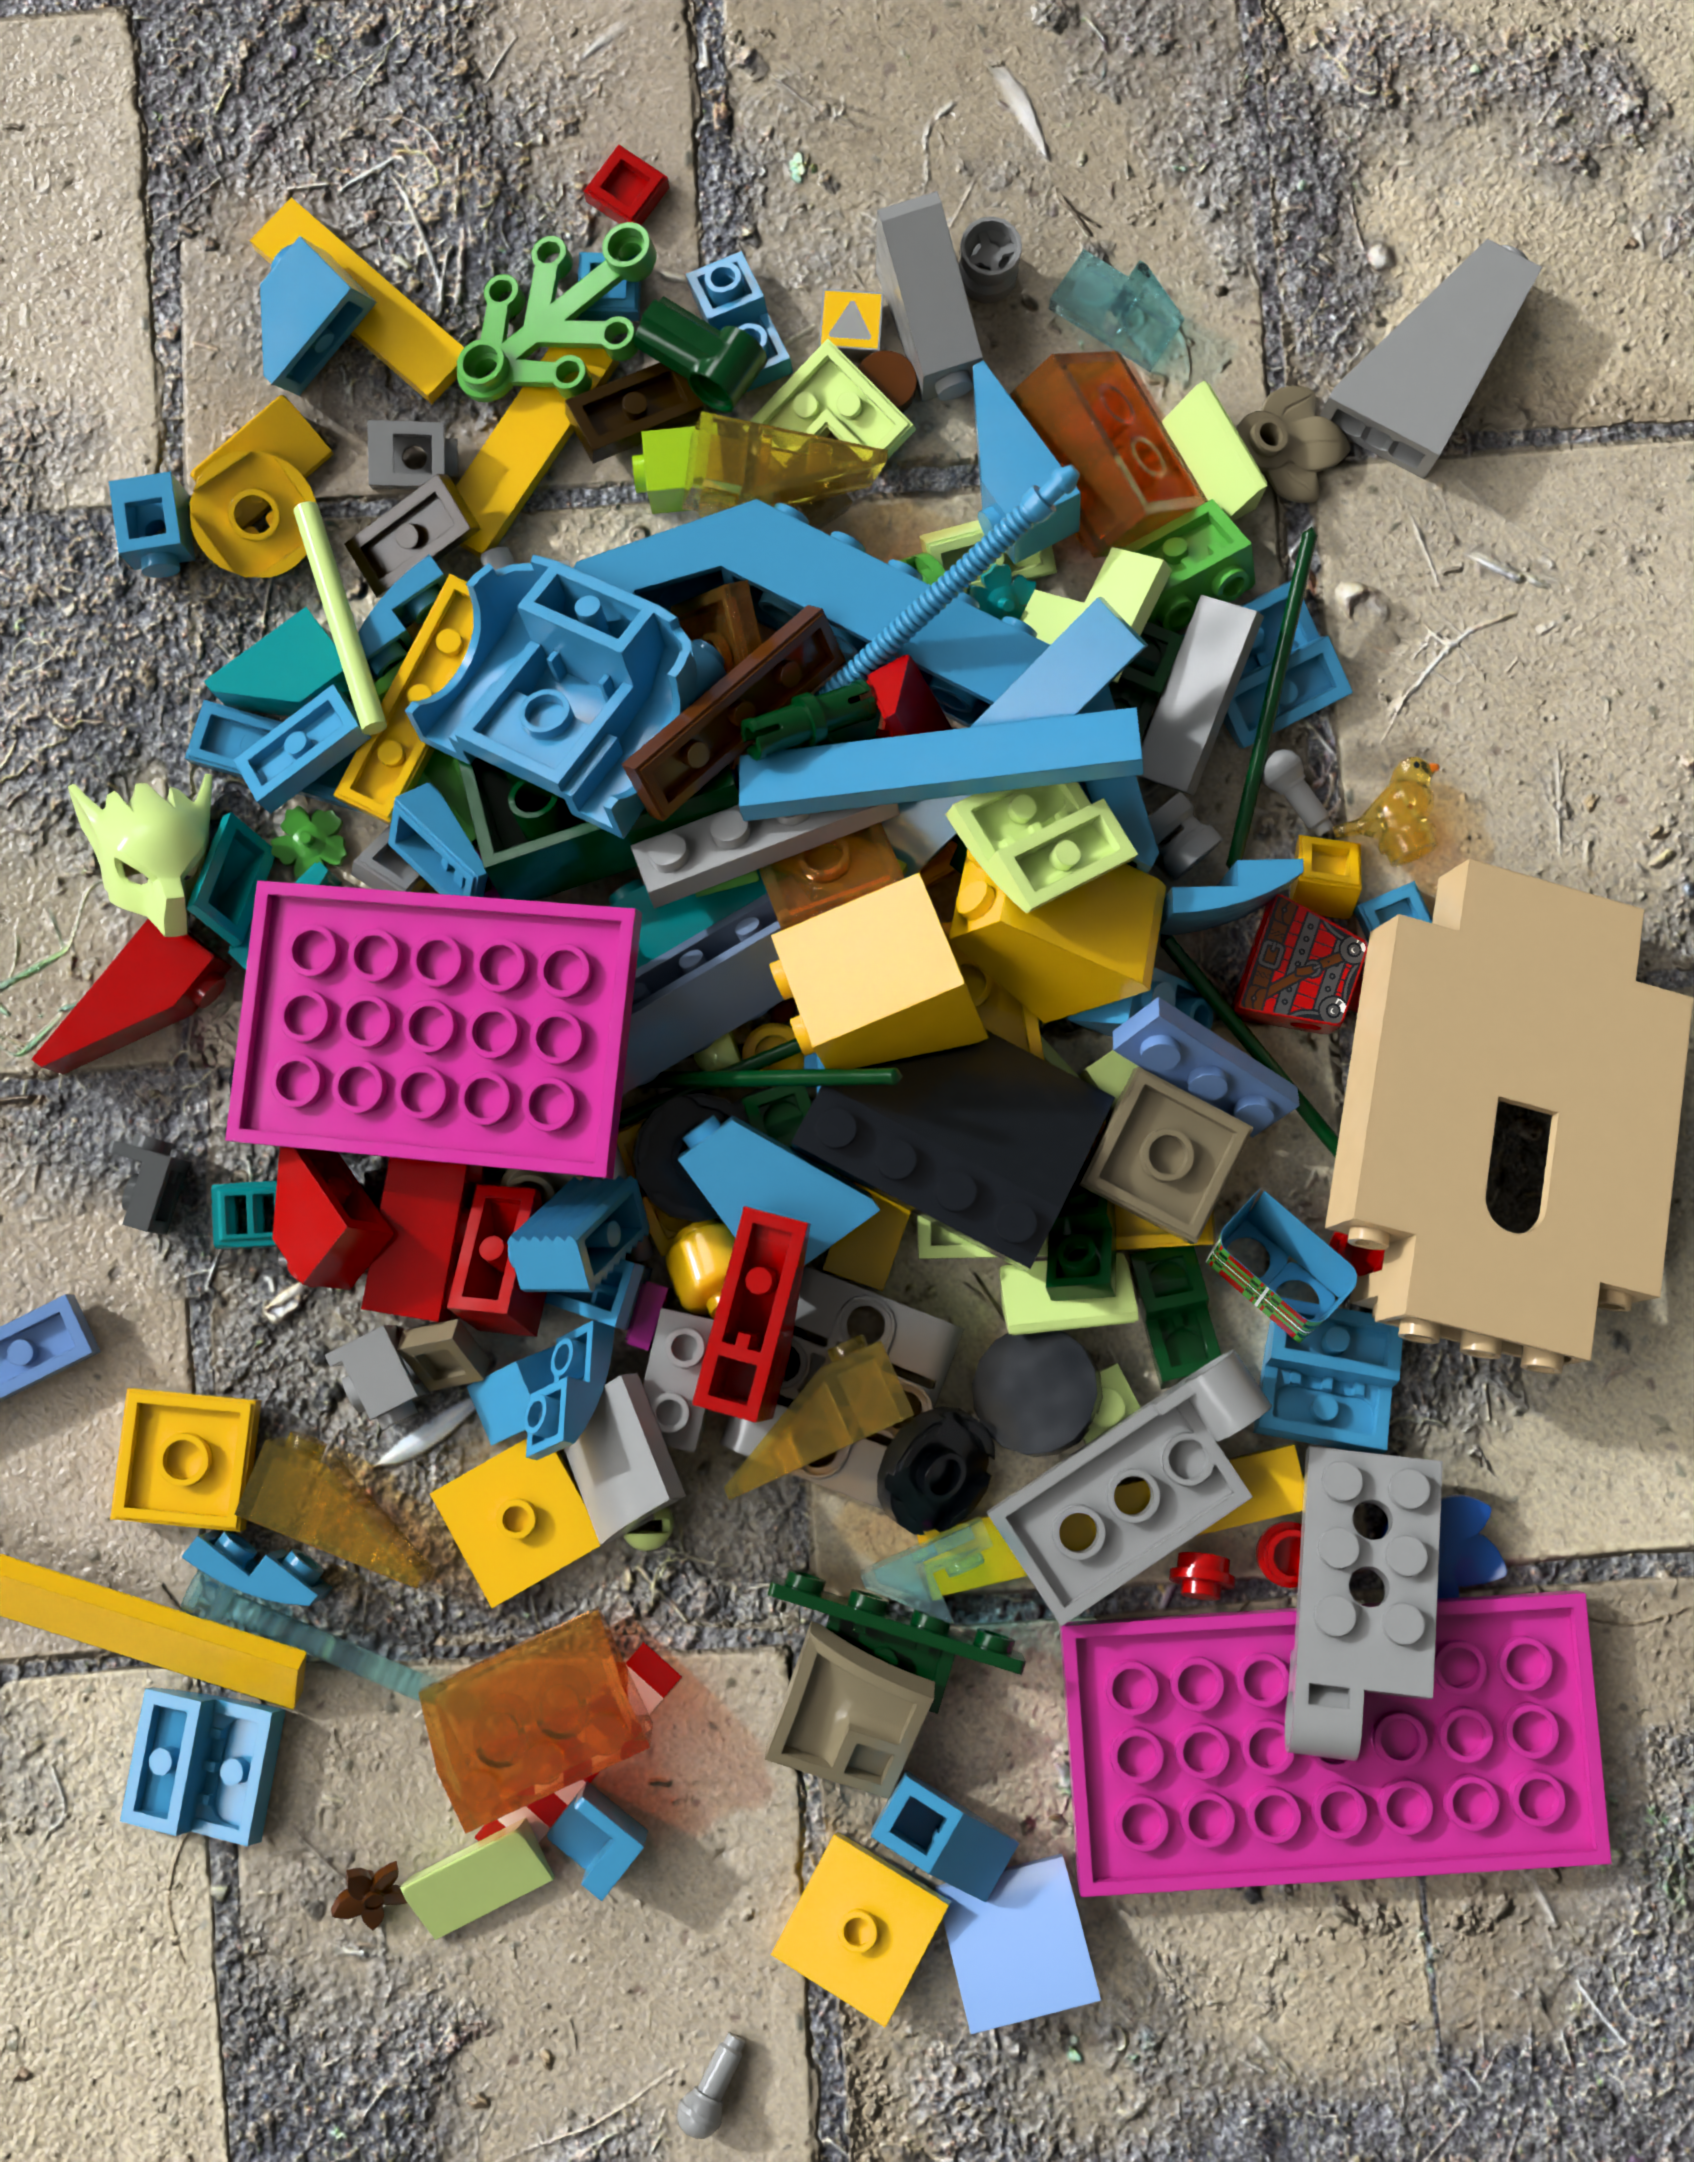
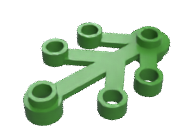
M633 222L622 223L612 228L605 236L602 244L603 256L606 260L556 300L559 279L564 278L570 272L573 258L561 238L546 236L538 240L531 252V258L535 267L524 326L508 339L509 320L518 315L524 308L525 294L515 278L510 275L500 274L491 278L484 288V299L487 302L481 338L468 344L461 351L457 360V380L465 394L478 402H492L505 396L513 386L556 387L559 394L565 399L590 390L592 376L582 359L575 355L563 356L556 362L524 360L539 347L604 349L607 355L615 361H625L632 358L639 349L635 347L634 342L636 329L628 318L614 316L606 321L573 320L621 281L639 282L651 274L656 263L657 252L646 229ZM560 253L555 261L545 263L550 255ZM638 255L634 259L627 261L630 257ZM512 291L508 299L497 302L503 293ZM627 333L624 341L619 344H611L617 335ZM494 370L490 375L484 377L488 371ZM579 372L578 377L574 381L563 383L568 374Z

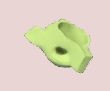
M204 775L194 802L174 787L170 786L168 797L165 800L147 783L135 784L133 796L128 804L118 793L113 791L107 795L106 807L104 809H101L87 797L76 784L68 786L80 826L93 847L100 864L104 889L108 892L109 901L122 909L146 916L164 937L187 935L190 911L186 909V906L209 852L212 775ZM142 873L148 878V883L140 885L130 881L128 877ZM186 875L192 876L188 880H183L186 877Z

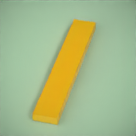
M1287 1444L1227 1458L1253 1497L1198 1535L1302 1511L1304 1479L1295 1445ZM1143 1479L1121 1483L1116 1486L1114 1500L1119 1510L1126 1514H1136L1146 1508L1150 1500V1489ZM1084 1513L1069 1515L1060 1526V1540L1070 1550L1080 1551L1086 1549L1093 1543L1096 1536V1526L1093 1519ZM988 1515L961 1521L955 1527L941 1533L936 1529L923 1531L926 1535H917L931 1599L1027 1576Z
M0 1554V1616L293 1710L303 1692L307 1658L305 1650Z

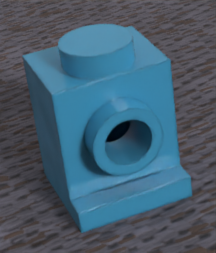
M171 471L108 481L118 553L134 570L141 569L142 574L148 577L163 578L179 573V563L195 560L188 511L190 497ZM166 528V533L154 535L158 530Z

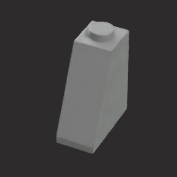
M938 191L878 209L876 273L905 356L915 369L916 387L921 401L924 402L936 397L942 401L959 398L973 388V365L981 362L983 356Z

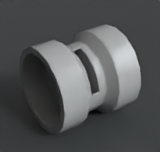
M994 216L983 217L972 222L963 232L958 266L966 295L974 301L985 304L995 303L1006 298L1015 288L1022 252L1021 236L1015 226L1005 219ZM981 265L983 268L989 269V271L981 269L979 266Z
M1183 792L1176 794L1149 817L1159 853L1163 857V868L1175 881L1190 871L1223 841V838L1212 825L1201 824L1194 816L1195 806ZM1182 827L1184 828V830L1181 831L1175 838H1173L1172 840L1169 839Z

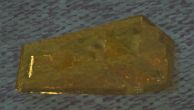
M701 412L690 439L682 509L697 511L699 516L704 518L755 499L771 507H774L776 503L797 507L871 487L887 462L888 450Z
M861 1334L827 1350L832 1362L819 1368L725 1485L724 1490L729 1500L915 1415L881 1340L868 1345L864 1335Z
M290 1431L287 1439L278 1437L265 1440L234 1515L418 1589L430 1581L434 1568L343 1462L324 1454L327 1447L326 1443L296 1431Z

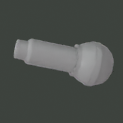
M1286 749L1270 753L1266 758L1262 776L1265 786H1268L1280 795L1284 794L1308 829H1313L1318 837L1326 833L1334 825L1328 818L1329 813L1304 780L1306 775L1304 774V767L1300 756L1292 750Z
M728 2032L724 2042L719 2043L699 2086H694L693 2090L687 2093L678 2104L676 2117L679 2127L686 2135L695 2139H705L719 2129L722 2123V2106L724 2104L722 2098L743 2057L741 2051L746 2043L744 2039L731 2032Z

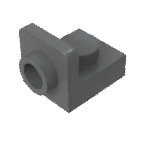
M135 1133L132 1145L111 1140L107 1152L142 1162L139 1174L135 1173L131 1176L123 1193L122 1209L126 1211L122 1225L145 1232L167 1235L190 1165L189 1161L170 1156L173 1147L172 1143Z

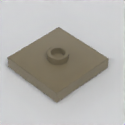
M1137 1067L1133 1069L1076 1184L1190 1244H1197L1254 1127L1156 1075Z

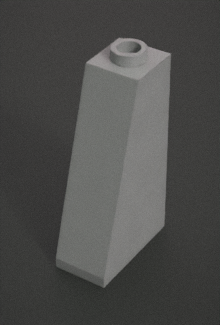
M1486 239L1334 387L1319 416L1325 417L1337 424L1347 439L1425 479L1441 455L1542 267L1528 260L1526 255L1519 249L1508 245H1499Z

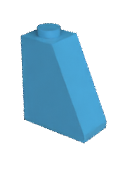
M713 1115L682 1138L689 1148L680 1153L678 1161L735 1238L744 1206L811 1224L804 1265L880 1211L877 1202L868 1191L735 1116H731L720 1124Z

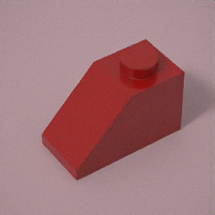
M280 1147L272 1239L288 1262V1271L302 1285L312 1288L327 1287L350 1290L392 1238L394 1232L338 1152Z
M479 1184L476 1186L447 1309L478 1331L537 1337L547 1292H524L520 1289L515 1269L509 1261L507 1244L510 1236L542 1207L541 1193L536 1189Z

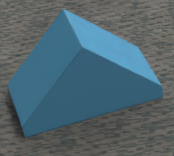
M620 1260L619 1267H614L613 1273H608L607 1279H602L601 1286H595L594 1292H547L545 1303L616 1328L628 1330L642 1284H646V1281L649 1282L653 1269L630 1261Z
M556 1345L517 1360L486 1376L483 1381L474 1382L466 1386L491 1446L526 1431L524 1415L530 1402V1394L554 1383V1375L551 1371V1357Z

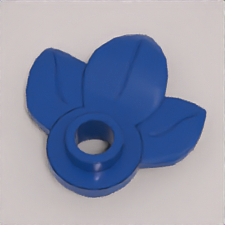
M1450 1495L1441 1498L1437 1599L1459 1598L1458 1586L1467 1587L1501 1579L1507 1575L1508 1570L1498 1549L1485 1535L1480 1533L1490 1517L1491 1506L1474 1497ZM1388 1520L1381 1530L1380 1539L1385 1536L1388 1530Z

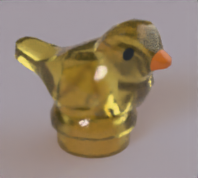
M1407 757L1401 760L1393 770L1388 785L1360 817L1333 827L1335 838L1361 835L1378 839V850L1382 855L1387 856L1392 867L1408 864L1435 850L1439 845L1434 835L1437 828L1428 817L1434 808V794L1430 784L1433 775L1440 768L1439 765L1428 763L1418 757Z

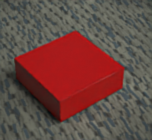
M618 144L583 192L588 204L618 224L633 222L642 226L670 187L666 175Z

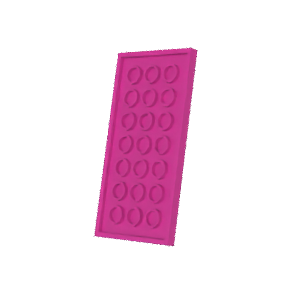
M1572 1590L1437 1599L1433 1698L1426 1700L1364 1692L1362 1738L1356 1761L1286 1752L1285 1712L1289 1689L1290 1655L1295 1645L1297 1608L1067 1622L1060 1626L1077 1881L1081 1897L1612 1864L1586 1593ZM1381 1602L1363 1603L1360 1605H1363L1365 1607H1376Z

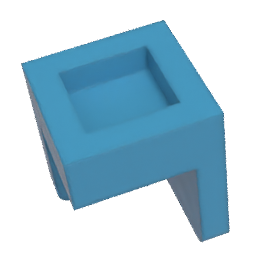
M587 1781L550 1827L547 1837L549 1841L585 1869L581 1885L599 1900L603 1901L643 1850L648 1830Z

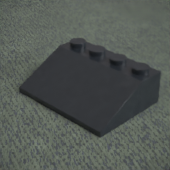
M987 1030L989 1038L978 1043L858 1067L863 1069L897 1068L903 1076L897 1085L821 1086L791 1142L794 1150L1023 1271L1031 1269L1115 1099L1114 1096Z

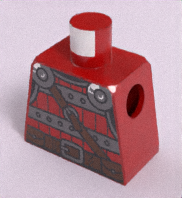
M1277 894L1265 906L1231 1007L1243 1021L1329 1035L1341 1027L1347 1010L1358 1013L1363 974H1360L1367 953L1368 943L1292 899Z

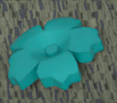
M993 564L989 571L981 575V582L984 587L971 585L967 588V594L979 603L980 610L1000 620L1005 616L1020 620L1026 608L1023 605L1028 604L1034 590H1036L1037 584L1034 581L1027 580L1020 574L1012 577L1011 568L1007 564Z

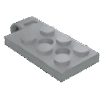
M1235 1349L1210 1361L986 1511L1060 1626H1063L1253 1497L1216 1442L1244 1429L1272 1407V1404ZM1130 1476L1141 1477L1150 1489L1148 1505L1144 1510L1136 1514L1121 1512L1114 1500L1116 1486L1121 1480ZM1074 1513L1089 1515L1096 1526V1536L1093 1543L1080 1551L1066 1548L1059 1536L1063 1520Z
M1309 1446L1306 1450L1295 1645L1290 1655L1289 1689L1285 1712V1749L1287 1753L1356 1761L1362 1738L1364 1692L1426 1700L1433 1698L1443 1461ZM1370 1503L1384 1511L1388 1519V1530L1383 1538L1371 1540L1357 1532L1353 1524V1512L1358 1505ZM1361 1569L1371 1570L1382 1579L1385 1586V1596L1378 1606L1365 1607L1356 1602L1349 1590V1581L1355 1571Z

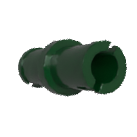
M858 679L852 681L849 685L818 696L806 692L793 697L789 706L755 718L750 717L742 720L741 736L743 743L756 739V745L746 749L752 759L758 761L764 759L767 755L803 742L809 747L825 742L828 733L862 721L866 722L875 719L877 713L875 697L872 696L864 700L860 699V695L871 690L870 686L865 680Z

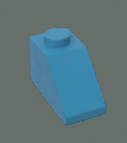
M301 236L293 244L284 247L275 256L271 264L270 273L260 284L263 376L271 384L300 396L377 303L325 250Z

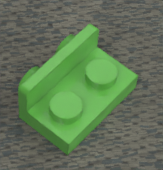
M1213 499L1121 548L1163 559L1172 569L1148 622L1173 632L1184 628L1190 623L1200 595L1231 602L1240 597L1245 591L1251 589L1256 582L1252 543Z

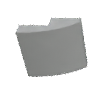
M638 1373L620 1375L605 1384L597 1407L586 1428L574 1444L563 1448L600 1546L609 1544L655 1519L654 1513L686 1497Z

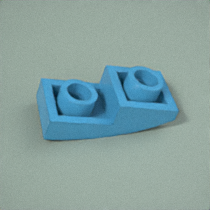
M742 251L685 274L695 303L705 322L718 330L728 325L738 327L754 337L763 347L767 355V364L747 392L793 373L790 356L767 312L764 295Z
M430 554L393 584L375 605L358 632L373 680L377 677H383L407 656L414 641L406 628L414 622L417 624L424 623L447 580Z
M592 1320L556 1339V1347L551 1357V1371L554 1375V1383L530 1394V1402L525 1411L524 1427L527 1432L526 1458L539 1460L574 1444L582 1434L603 1392L611 1361L615 1327Z
M214 1530L198 1535L181 1556L194 1567L217 1581L243 1593L265 1600L310 1606L324 1599L333 1588L320 1578L324 1573L323 1568L304 1552L292 1549L288 1553L281 1548L266 1554L258 1563L253 1559L257 1553L255 1548L244 1538L232 1531H224L221 1534L219 1531Z

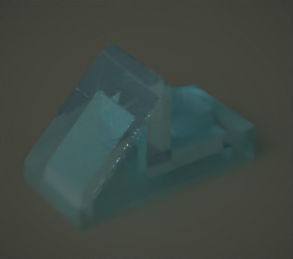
M1083 249L1051 296L1048 308L1149 372L1152 371L1185 319L1147 264L1140 260L1128 277Z
M978 1516L861 1569L860 1577L866 1589L953 1624V1618L933 1573L944 1568L948 1577H954L967 1572L985 1562L981 1551L993 1547V1544L983 1521Z

